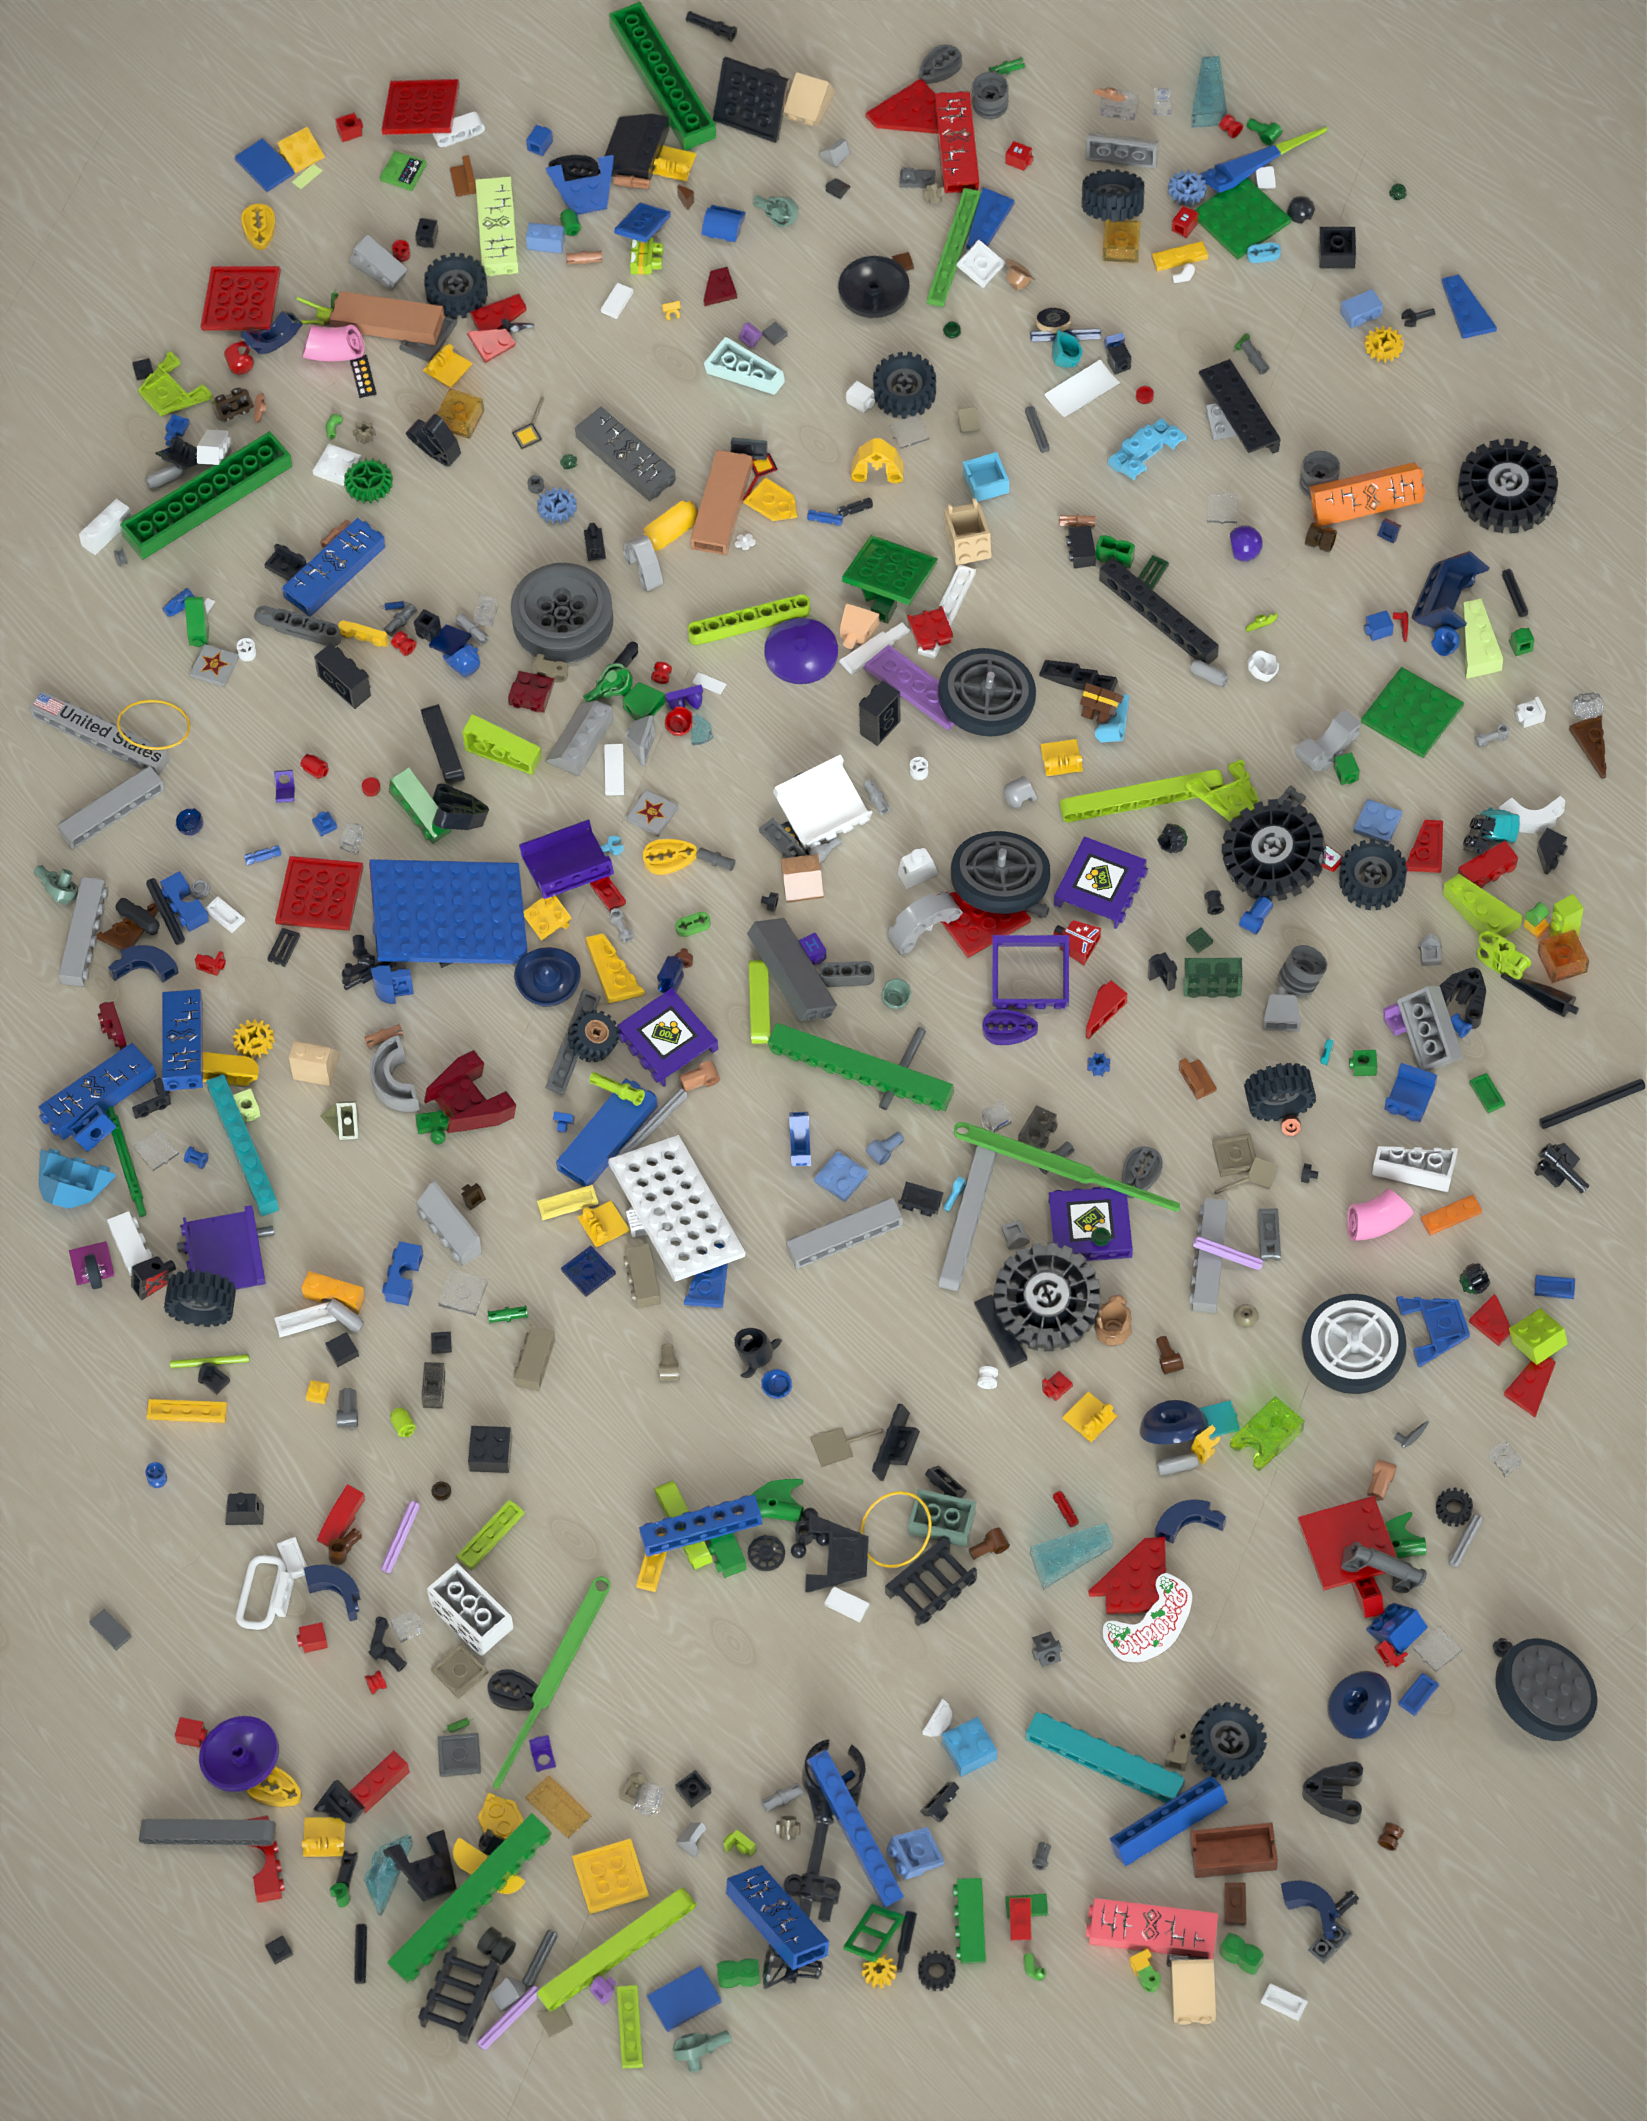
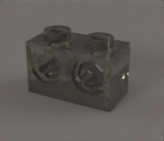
M1036 1105L1020 1131L1018 1141L1039 1149H1045L1049 1142L1048 1137L1051 1133H1055L1058 1127L1057 1114ZM1041 1121H1046V1122H1048V1123H1047V1124H1041L1040 1122H1041ZM1037 1136L1038 1139H1032L1031 1137Z
M424 1362L421 1396L423 1408L443 1409L446 1377L444 1363Z

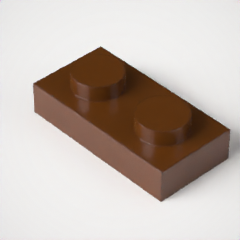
M1225 1882V1924L1246 1925V1882Z

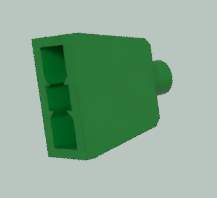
M641 682L637 683L632 689L630 688L624 695H621L624 697L622 700L623 709L634 720L655 716L665 705V694Z

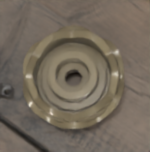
M1249 1304L1238 1306L1234 1312L1236 1323L1242 1327H1252L1259 1318L1257 1309Z

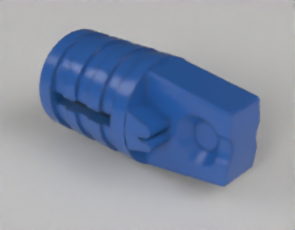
M185 588L162 608L165 614L171 617L182 612L185 609V597H195L188 588Z

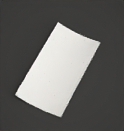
M1099 360L1044 395L1065 418L1120 384V382Z

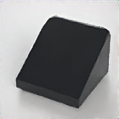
M836 178L826 184V192L839 199L850 188V185Z

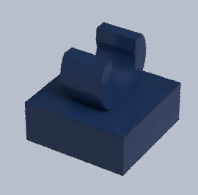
M1385 518L1382 521L1377 536L1394 543L1397 540L1402 525Z

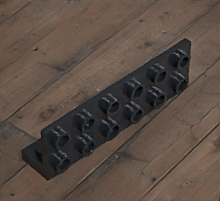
M1231 359L1200 370L1199 376L1246 451L1251 453L1266 447L1270 449L1272 454L1279 452L1281 438Z

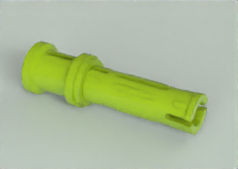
M593 1072L590 1075L589 1082L617 1094L622 1100L627 1099L638 1106L644 1099L645 1091L635 1089L629 1083H619L597 1072Z

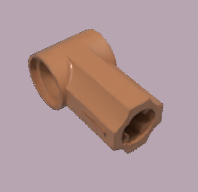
M706 1061L700 1064L697 1069L679 1075L684 1091H689L702 1085L707 1087L713 1086L720 1081L712 1061Z
M1380 1459L1377 1460L1373 1471V1479L1368 1489V1496H1375L1377 1501L1384 1500L1388 1486L1395 1476L1397 1465Z

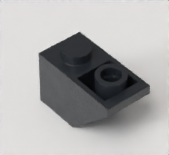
M1549 828L1545 830L1537 846V853L1542 868L1547 875L1551 869H1556L1559 863L1558 858L1560 855L1564 856L1568 849L1566 845L1567 837Z

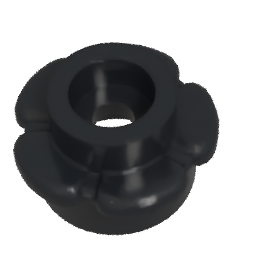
M1500 1638L1493 1643L1494 1653L1500 1658L1513 1647L1512 1643L1508 1642L1505 1638Z

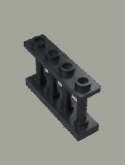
M945 1536L885 1585V1594L890 1599L895 1595L899 1596L917 1614L915 1615V1624L917 1626L927 1623L931 1619L932 1614L944 1609L950 1599L957 1598L961 1594L962 1589L966 1586H971L977 1580V1569L975 1567L967 1571L949 1553L950 1541ZM940 1558L945 1559L961 1576L954 1584L935 1566V1562ZM924 1571H929L947 1590L937 1596L919 1578ZM914 1583L932 1602L922 1609L905 1591V1587L908 1584Z
M452 1946L450 1952L447 1951L444 1956L442 1971L438 1970L434 1989L431 1988L426 1999L428 2002L426 2007L421 2008L418 2019H420V2024L424 2028L428 2021H432L454 2029L458 2033L459 2041L468 2044L500 1969L499 1964L490 1960L488 1966L482 1967L458 1958L457 1949ZM453 1965L480 1974L482 1977L480 1985H473L449 1976ZM445 1983L473 1993L475 1997L472 2003L466 2004L442 1995L441 1991ZM439 2002L465 2012L464 2022L461 2021L459 2023L432 2013L436 2003Z

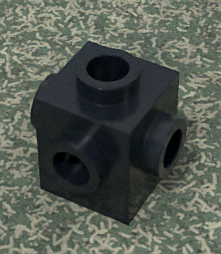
M425 609L422 610L413 622L416 635L430 642L439 636L442 629L439 616Z

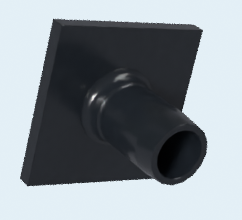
M725 56L722 60L713 121L777 143L780 136L789 79L781 76L773 68L760 69Z

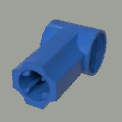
M1259 897L1250 911H1246L1243 914L1239 926L1255 935L1258 934L1263 926L1264 919L1273 908V904L1268 898Z

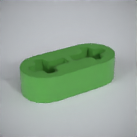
M698 912L680 918L676 922V933L681 937H688L705 931L710 927V916L706 912ZM702 919L705 923L702 924L699 920ZM685 925L687 929L684 930L683 928H681V926Z

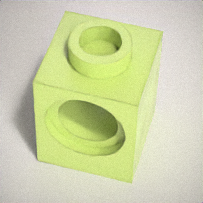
M251 1088L233 1095L244 1122L253 1121L260 1117L259 1107Z

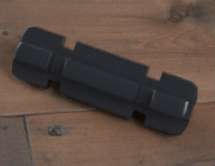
M865 498L862 502L859 500L847 504V507L845 505L838 508V514L845 517L848 516L847 514L851 515L864 511V508L866 510L873 507V502L871 498Z

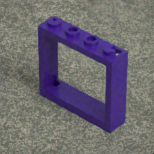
M993 935L992 1006H996L997 1009H1008V1006H1015L1016 1009H1027V1006H1035V1009H1046V1006H1054V1009H1065V1006H1069V935ZM998 947H1063V999H998Z

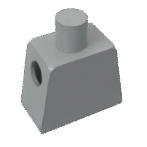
M1283 986L1277 988V994L1269 995L1263 1030L1300 1031L1301 1018L1297 996L1288 995L1289 992Z

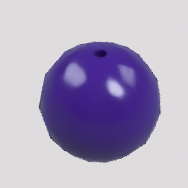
M1241 525L1230 532L1234 559L1250 561L1260 554L1263 541L1260 533L1255 528L1249 525Z

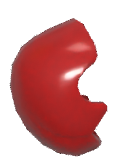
M675 707L667 713L665 727L674 736L687 734L693 725L694 718L692 712L686 707Z

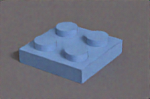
M1367 799L1353 832L1379 842L1380 840L1386 841L1385 844L1389 845L1403 811Z
M837 1151L814 1178V1182L846 1202L869 1173L866 1169Z

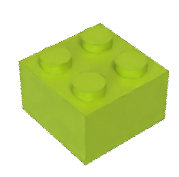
M1541 1308L1509 1328L1513 1345L1536 1365L1568 1344L1564 1327Z

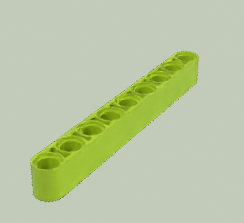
M1214 769L1062 799L1059 802V807L1064 822H1075L1199 798L1185 787L1187 781L1199 776L1211 791L1224 786L1221 771Z
M685 1888L678 1889L540 1988L536 1994L548 2011L555 2010L593 1983L594 1979L604 1975L689 1914L696 1907L697 1903Z

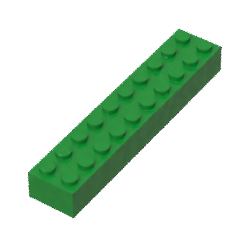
M637 2L610 13L609 22L611 30L661 113L669 118V126L683 149L686 151L716 139L715 123L642 3Z
M269 431L223 459L219 465L215 464L120 524L122 536L144 560L293 467L291 455Z

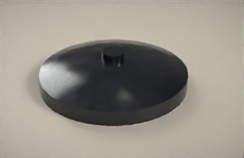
M866 256L846 266L839 278L838 291L844 306L854 314L867 318H881L895 313L905 304L909 296L910 282L905 269L896 261L883 256Z

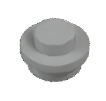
M196 880L191 886V892L195 897L203 898L209 894L210 886L204 880Z

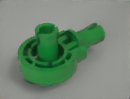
M618 663L607 666L603 670L601 678L596 680V688L583 695L586 702H592L602 696L609 699L612 696L624 695L630 690L633 683L631 671Z

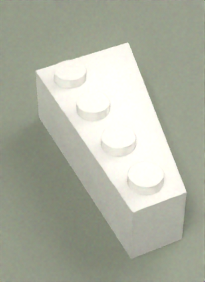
M1378 1146L1372 1175L1448 1192L1458 1148H1451V1150H1442V1148L1422 1150V1147L1404 1149V1147Z

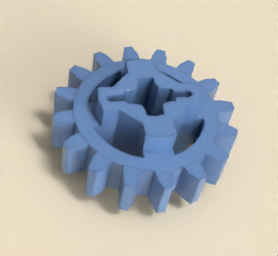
M1181 170L1180 175L1174 173V178L1170 177L1168 183L1169 195L1172 196L1173 201L1178 199V204L1184 202L1185 206H1187L1188 202L1194 205V201L1200 202L1201 198H1204L1207 187L1205 186L1206 181L1202 180V175L1196 176V171L1191 174L1190 170H1187V173Z
M552 487L551 492L545 490L546 495L540 494V499L537 500V508L540 517H545V522L552 520V524H555L556 521L562 524V520L568 522L569 516L574 517V512L577 511L576 499H574V494H569L568 489L562 491V487H559L558 490Z

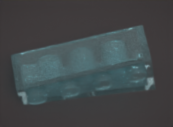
M1220 56L1202 57L1191 128L1219 126L1220 121L1227 115Z
M1104 1523L1031 1546L1030 1555L1042 1589H1046L1113 1547V1538L1108 1524Z

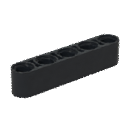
M439 704L421 709L422 718L446 784L465 780L462 766Z

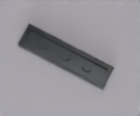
M992 1294L975 1301L974 1306L1009 1368L1027 1361V1356L1020 1343L1014 1340L1011 1334L1008 1335L1002 1328V1323L998 1322Z

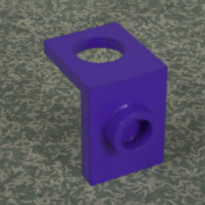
M293 770L274 771L276 803L295 801ZM287 775L290 781L288 783H281L279 777Z
M549 1735L530 1739V1750L536 1772L555 1768L556 1764ZM541 1755H547L550 1761L546 1765H541L538 1762V1758Z

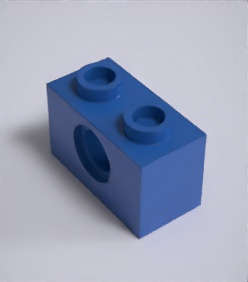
M95 1105L68 1130L73 1138L89 1152L117 1126L98 1105Z

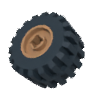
M588 1010L584 1014L579 1015L568 1031L570 1035L567 1037V1040L571 1042L569 1047L574 1049L573 1054L575 1056L577 1053L579 1054V1059L583 1060L585 1058L586 1062H591L592 1060L598 1062L600 1059L604 1060L616 1047L620 1036L617 1034L619 1028L615 1027L616 1022L615 1020L611 1021L609 1014L605 1016L603 1011L597 1013V1010H592L590 1013Z

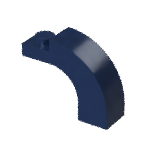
M281 311L271 325L270 330L265 329L260 332L244 330L241 337L245 340L246 345L253 348L258 354H267L288 343L296 335L303 323L293 313Z
M148 945L132 946L120 951L122 959L116 960L108 966L110 976L114 981L139 968L153 971L162 983L179 973L177 964L169 954L157 947Z
M1197 1499L1185 1500L1176 1503L1163 1513L1155 1528V1537H1165V1541L1174 1543L1180 1529L1190 1523H1202L1223 1531L1226 1525V1516L1220 1511H1211V1502Z
M313 1565L303 1568L309 1594L323 1590H331L338 1593L345 1601L349 1621L357 1620L356 1612H360L357 1601L361 1600L358 1587L349 1574L330 1565Z
M1295 1880L1281 1883L1284 1903L1288 1910L1303 1906L1318 1910L1326 1938L1328 1940L1335 1939V1931L1338 1930L1335 1919L1340 1918V1915L1331 1896L1322 1887L1312 1882Z

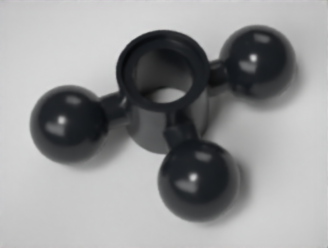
M811 1507L803 1511L802 1517L804 1521H800L795 1527L796 1541L798 1543L792 1545L791 1554L797 1559L803 1558L806 1555L805 1545H809L813 1539L820 1546H827L829 1544V1534L809 1532L807 1535L800 1534L802 1531L809 1530V1514L818 1516L817 1510Z

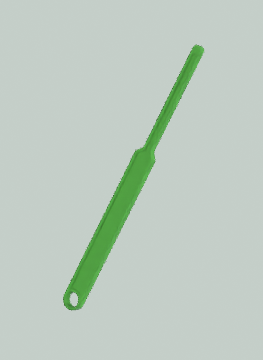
M959 1122L954 1126V1135L958 1139L1084 1184L1093 1182L1175 1212L1180 1210V1203L1097 1174L1092 1167L966 1122ZM966 1128L968 1132L961 1134L957 1132V1129Z
M600 1576L595 1578L532 1697L533 1708L493 1783L494 1789H499L540 1710L548 1708L610 1590L611 1584L606 1577ZM603 1581L606 1583L607 1589L599 1591L596 1589L595 1583Z

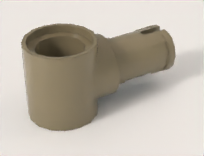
M672 1344L662 1345V1361L659 1364L660 1382L680 1380L679 1364L674 1359Z

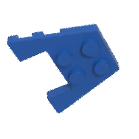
M613 155L598 158L601 175L565 182L561 165L546 168L547 175L559 191L568 209L576 212L577 215L608 208L614 163Z
M1404 1296L1396 1297L1401 1316L1421 1311L1432 1343L1413 1349L1418 1367L1425 1365L1470 1337V1332L1458 1299L1433 1298V1300L1421 1299V1297H1414V1299L1404 1298Z

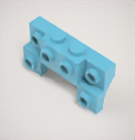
M1161 418L1152 426L1148 424L1144 428L1138 429L1131 438L1125 439L1122 443V449L1108 459V465L1116 472L1124 473L1134 481L1138 474L1142 471H1147V466L1143 462L1162 449L1163 443L1174 450L1177 444L1182 440H1186V435L1175 425L1171 427Z

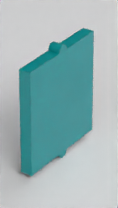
M1231 1400L1200 1408L1209 1422L1208 1427L1213 1425L1216 1428L1209 1438L1240 1431L1237 1413L1234 1412Z

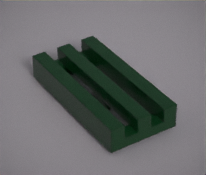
M1152 555L1138 579L1153 590L1168 568L1169 562ZM1155 561H1157L1156 565L1154 566V568H1153L1152 571L1150 572V574H1149V576L1147 577V579L1145 580V582L1142 581V580L1144 579V577L1146 576V574L1148 573V571H1149V569L1151 568V566L1153 565V563H1154ZM1163 564L1162 567L1160 568V570L1158 571V573L1156 574V576L1154 577V579H1153V581L1151 582V584H1149V582L1151 581V579L1153 578V576L1155 575V573H1156L1157 570L1159 569L1160 565Z

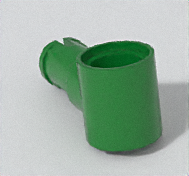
M1250 118L1246 125L1248 129L1257 132L1261 141L1268 146H1271L1283 132L1277 123L1263 124L1253 118Z

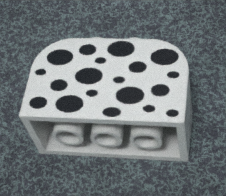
M458 1563L427 1588L429 1601L437 1614L479 1655H484L513 1629L511 1615Z

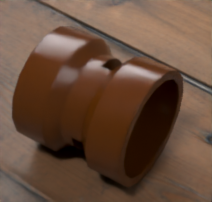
M1387 1822L1383 1827L1384 1832L1379 1836L1377 1843L1387 1850L1395 1851L1398 1847V1839L1402 1838L1404 1830L1394 1823Z

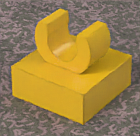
M680 301L661 305L662 313H666L668 321L670 320V313H675L676 318H680L678 311L681 309Z
M310 1380L306 1401L325 1404L330 1390V1383Z

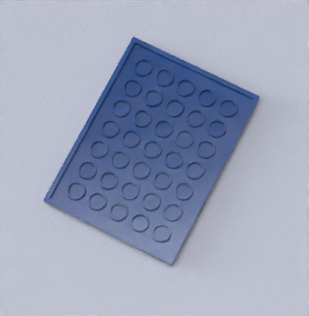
M370 859L369 870L377 961L517 964L528 953L519 863Z

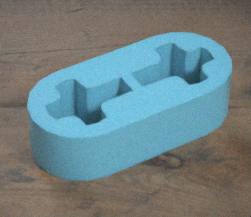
M1277 243L1252 245L1247 250V259L1252 263L1274 261L1280 257L1281 248Z

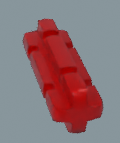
M1062 1491L1055 1492L1053 1499L1058 1504V1508L1067 1520L1066 1522L1069 1527L1078 1525L1079 1519L1074 1514L1068 1500L1065 1499L1064 1493Z

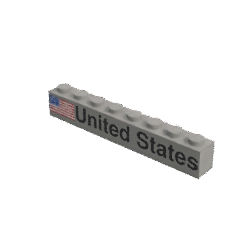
M41 691L30 707L33 718L141 770L150 766L159 776L169 761L166 749L150 750L137 747L121 736L116 724L108 723L100 716H93L83 708H76L70 702L62 701L51 693L47 694ZM121 729L128 739L137 744L148 747H162L152 744L146 738L135 736L129 730Z

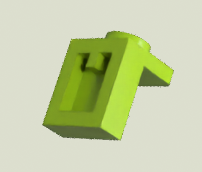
M738 1829L734 1833H729L723 1841L724 1850L727 1853L734 1846L742 1854L747 1853L750 1857L756 1852L755 1843Z

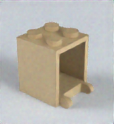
M973 498L972 504L953 508L951 503L947 504V509H944L945 535L955 564L961 565L991 558L990 532L980 502Z

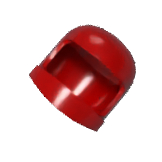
M245 341L234 343L224 351L228 367L236 375H244L250 372L254 365L253 358L248 355L250 349ZM241 346L246 347L242 355L238 351V348Z

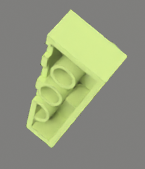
M1482 599L1463 602L1462 619L1467 622V625L1463 627L1466 679L1502 671L1503 657Z

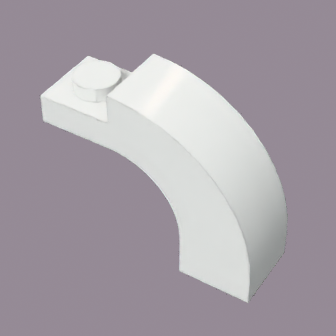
M1559 796L1543 809L1529 810L1522 807L1513 798H1510L1498 810H1506L1520 816L1519 832L1528 834L1541 833L1547 828L1551 829L1555 826L1556 818L1564 812L1565 800Z

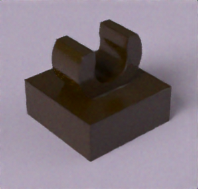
M477 1183L473 1186L467 1184L461 1188L464 1191L461 1194L466 1207L470 1210L486 1200L481 1186Z

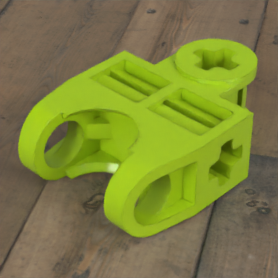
M1484 931L1480 934L1477 958L1499 974L1508 973L1515 979H1521L1524 970L1531 966V960L1523 953L1516 951V945L1492 931ZM1489 936L1493 941L1488 944L1482 938ZM1485 950L1489 956H1482L1480 951Z

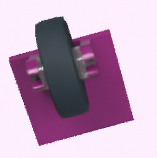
M107 1241L69 1250L77 1285L90 1282L92 1289H99L102 1287L101 1279L115 1276Z

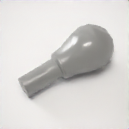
M836 837L829 843L815 846L811 849L810 855L818 854L819 862H822L833 848L841 844V840Z

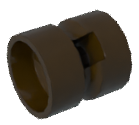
M1312 522L1306 535L1305 545L1313 548L1319 546L1320 550L1330 553L1336 540L1337 530L1329 527L1323 529L1322 525ZM1321 533L1322 535L1320 537V541H1318L1317 539L1319 537V534Z

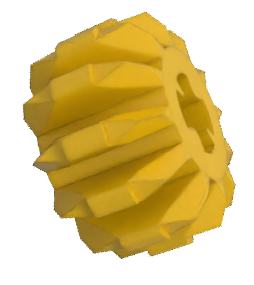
M883 1954L882 1958H878L875 1963L867 1960L868 1963L862 1964L864 1969L862 1976L866 1977L865 1983L872 1982L873 1989L877 1984H880V1989L884 1988V1983L890 1986V1979H896L894 1972L897 1971V1967L893 1965L894 1961L892 1958L887 1960L886 1954ZM877 1969H881L882 1973H877Z

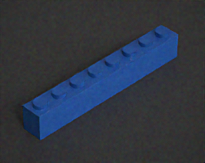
M825 1750L808 1759L806 1762L882 1907L885 1908L903 1898V1893L828 1751Z

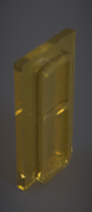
M547 1776L525 1797L567 1839L591 1818V1815L550 1776Z

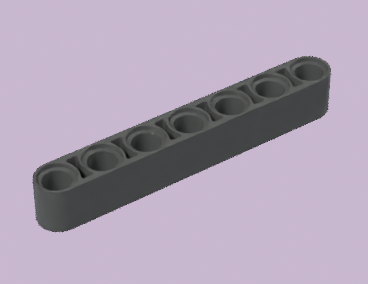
M143 1819L141 1821L139 1842L163 1845L268 1846L274 1844L276 1823L269 1820Z

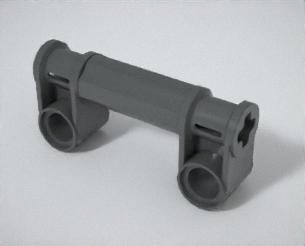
M1358 1541L1344 1548L1342 1569L1349 1572H1357L1359 1569L1369 1565L1393 1575L1392 1589L1396 1592L1408 1593L1410 1590L1422 1586L1426 1580L1427 1571L1425 1569L1419 1570L1412 1567L1410 1563L1372 1547H1364Z

